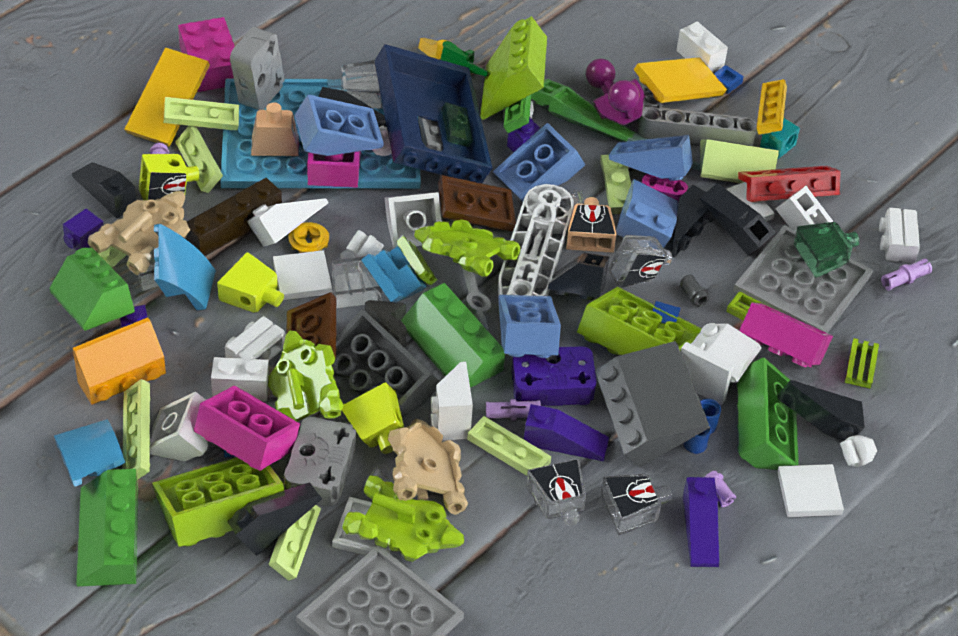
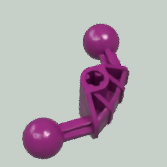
M602 58L591 61L586 68V79L592 87L602 89L605 94L593 100L594 108L602 120L607 118L620 125H627L640 118L643 113L645 94L638 81L633 79L631 81L621 80L614 83L616 72L610 61Z

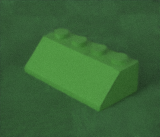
M92 247L81 248L75 254L67 256L49 288L51 294L84 331L135 312L128 284Z
M445 283L424 292L400 321V325L444 376L448 375L460 362H466L471 388L504 370L505 354L503 347Z
M764 357L750 363L737 382L738 453L743 460L759 469L778 470L779 466H799L797 414L777 399V395L790 379Z
M136 469L106 470L81 487L77 587L136 584L139 491Z

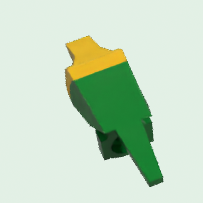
M425 37L420 38L418 49L429 57L468 67L470 73L488 76L489 71L473 64L475 51L471 49L463 51L447 40L435 41Z

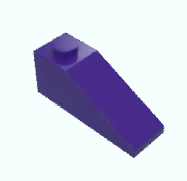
M534 404L530 405L525 424V441L540 449L604 462L609 441L608 436L558 409Z
M687 477L682 498L690 567H719L718 500L715 477Z

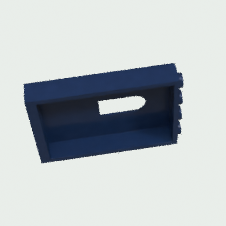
M384 44L374 62L393 163L448 177L483 183L493 168L470 69ZM417 116L437 122L442 151L429 149L423 144Z

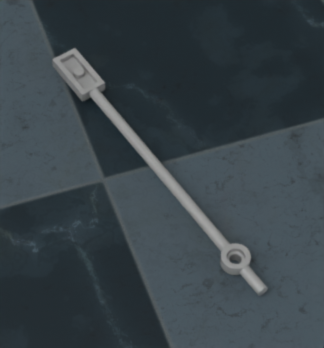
M418 117L423 144L429 149L442 151L437 122ZM463 269L469 293L463 304L489 332L485 316L491 307L490 300L479 292L474 273Z

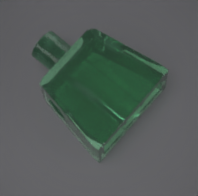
M828 222L798 226L793 244L814 277L817 278L846 265L849 262L852 247L859 246L860 240L855 231L844 234L838 223Z

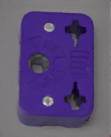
M583 346L559 347L558 355H551L548 358L537 357L533 354H524L522 357L512 358L511 377L516 402L540 400L541 406L588 405L591 400H594L597 379L593 353L589 348Z

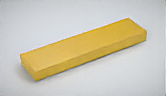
M784 79L762 84L756 127L758 135L782 131L787 91L786 80Z

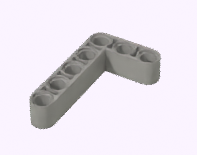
M644 84L641 85L645 98L643 113L638 118V133L640 136L647 139L689 135L690 144L700 145L702 139L746 146L754 145L757 122L752 118L663 108V103L654 99L650 89Z

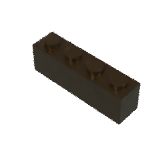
M264 178L187 221L190 231L185 239L193 244L204 256H207L251 231L252 229L247 221L255 216L253 211L264 204L267 207L281 204L282 191L269 179Z

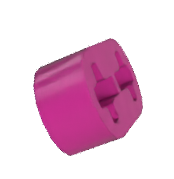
M646 174L642 178L643 184L677 200L678 203L679 198L688 190L687 184L682 180L670 181L669 178L661 179L650 174Z

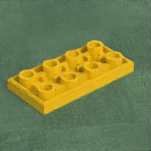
M165 47L124 128L125 132L155 143H163L170 147L180 125L163 123L165 97L193 100L210 66L209 62Z
M700 57L638 63L634 68L640 82L650 89L654 99L660 103L723 96L727 90Z

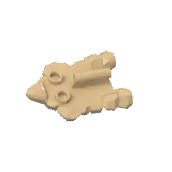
M183 191L173 192L157 200H136L127 206L126 211L123 213V219H117L112 225L105 224L98 232L90 235L88 238L89 246L97 253L104 252L112 246L130 256L126 264L129 270L136 275L145 273L149 265L154 264V249L159 247L158 235L154 232V225L162 224L183 238H186L190 231L186 220H183L184 209L182 207L185 201Z
M414 419L408 427L390 431L388 441L393 451L398 455L395 458L396 467L393 468V491L398 499L404 501L411 500L417 495L418 500H427V490L443 494L444 506L450 513L456 515L463 512L468 502L464 496L465 489L462 483L459 482L462 477L460 467L458 466L461 456L459 445L451 440L442 442V433L437 428L429 426L420 419Z

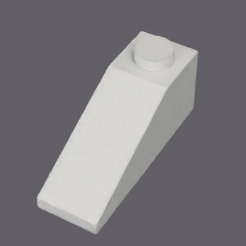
M807 186L776 208L791 229L817 242L831 241L841 254L852 246Z
M327 199L281 203L269 207L264 204L253 211L255 216L247 222L262 246L265 247L277 243L328 204Z

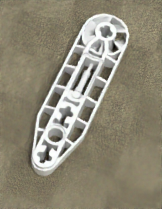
M543 184L535 186L526 194L510 240L523 246L520 249L518 258L510 260L517 263L516 267L506 268L508 260H504L498 277V296H548L550 291L548 284L555 274L574 208V200L571 194L564 188ZM561 199L564 200L569 207H560ZM563 211L565 214L559 217V212ZM520 224L528 227L527 231H518ZM553 234H563L561 241L552 238ZM535 236L530 254H527L532 237ZM542 238H545L541 253L537 256ZM547 252H557L556 258L553 259L547 256ZM542 270H552L550 277L542 275ZM502 279L510 281V286L502 287ZM536 288H546L541 295L535 293Z

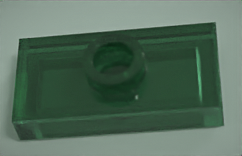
M445 102L442 107L448 142L470 147L473 139L467 108Z

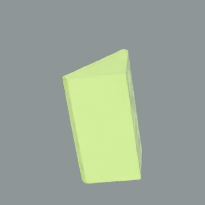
M702 139L700 141V177L743 183L744 181L738 179V172L776 169L779 151Z

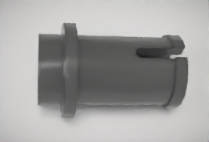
M686 275L681 279L680 286L689 295L690 302L693 305L700 307L708 302V290L702 288L693 275Z

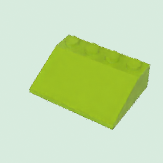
M532 16L525 20L517 21L511 27L486 65L485 70L489 71L487 77H484L480 113L482 120L544 88L547 36Z
M616 287L586 305L577 333L583 335L584 339L588 342L598 343L606 347L612 354L624 355L674 341L678 344L681 352L685 342L691 344L702 328L680 317L677 318L655 307L654 304ZM653 308L677 319V321H667L665 324H662V316L654 312Z
M237 457L152 482L154 492L178 547L192 546L200 540L210 537L218 538L225 535L226 532L233 531L227 521L233 517L236 511L244 508L249 502L284 491L282 481L270 465L259 471Z

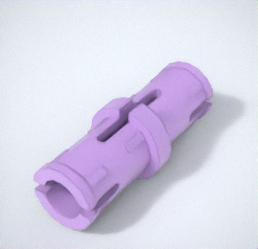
M924 258L911 265L904 264L899 267L900 269L883 275L881 277L883 287L886 286L885 289L888 291L905 283L909 285L914 282L913 280L930 274L932 272L931 263H927L928 260Z
M510 399V402H486V417L488 419L511 418V421H516V418L528 417L531 404L541 406L540 400L516 402V399Z

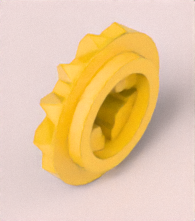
M305 222L289 233L288 239L292 250H298L299 253L322 251L323 248L328 247L329 233L320 224ZM307 235L310 236L312 240L311 243H308L306 241Z

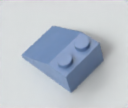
M307 95L295 113L296 123L305 152L330 156L378 149L384 146L373 108Z
M546 123L500 164L493 173L523 202L530 189L543 184L558 186L565 183L582 169L585 163L577 150L553 127Z
M689 135L618 142L609 154V160L661 179L669 178L670 181L683 179V176L687 175L693 164Z
M634 179L615 228L616 234L659 255L671 239L677 221L678 201Z
M499 295L501 341L504 354L513 357L533 354L541 358L558 355L561 324L551 296Z

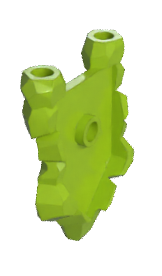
M463 219L455 220L451 226L449 222L438 221L432 226L421 227L415 230L414 237L422 243L423 250L453 258L454 263L460 264L466 271L483 277L490 275L493 269L491 256L496 254L503 260H516L520 253L519 243L506 241L505 238H493L492 232L485 229L472 228L469 221Z
M289 331L286 334L281 358L268 376V387L272 390V394L278 398L275 402L276 410L296 422L318 411L328 419L341 416V410L344 406L333 376L332 364L335 361V357L330 345L318 344L315 346L311 341L303 340L296 331Z
M369 476L364 487V494L373 499L366 515L360 512H348L342 526L346 534H357L363 540L374 539L375 545L383 548L389 547L392 551H400L404 559L410 562H414L427 553H436L440 549L459 547L464 543V535L446 519L447 516L442 505L435 501L423 499L399 500L393 491L394 483L384 482L378 476Z

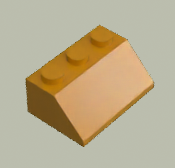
M148 317L73 347L78 384L91 405L124 392L140 379L150 381L166 374L164 355Z

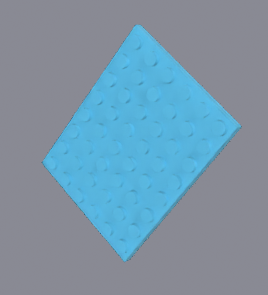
M234 79L225 80L224 103L239 105V126L237 131L223 129L221 173L223 177L220 181L221 188H248L264 178L269 179L277 188H354L308 185L307 162L309 152L304 151L297 123L296 127L299 135L298 156H251L252 133L258 110L240 104ZM285 79L282 83L283 87L270 103L280 104L281 110L292 111L296 123L295 113L307 95L318 97L322 87L343 91L342 87L345 84L370 79ZM379 89L381 108H372L384 115L382 99ZM372 149L361 151L358 188L420 189V169L393 163L392 154L380 156L376 155Z

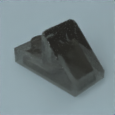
M376 300L366 301L365 311L405 347L407 329L401 320L406 315V304Z

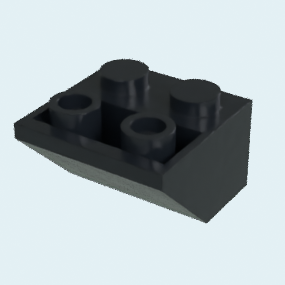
M584 252L554 274L548 284V289L554 290V293L558 295L579 294L580 298L586 300H594L595 297L599 298L606 284L610 257Z

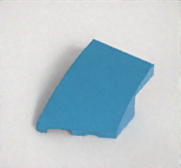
M162 224L154 225V232L158 235L159 246L154 249V280L166 297L185 294L196 311L206 309L216 273L215 268L193 244Z
M399 246L390 252L383 250L376 256L368 254L361 259L390 302L404 300L427 287L423 280L416 275Z
M108 419L54 435L56 445L74 487L81 485L82 478L85 476H99L106 470L116 468L125 463L120 445Z

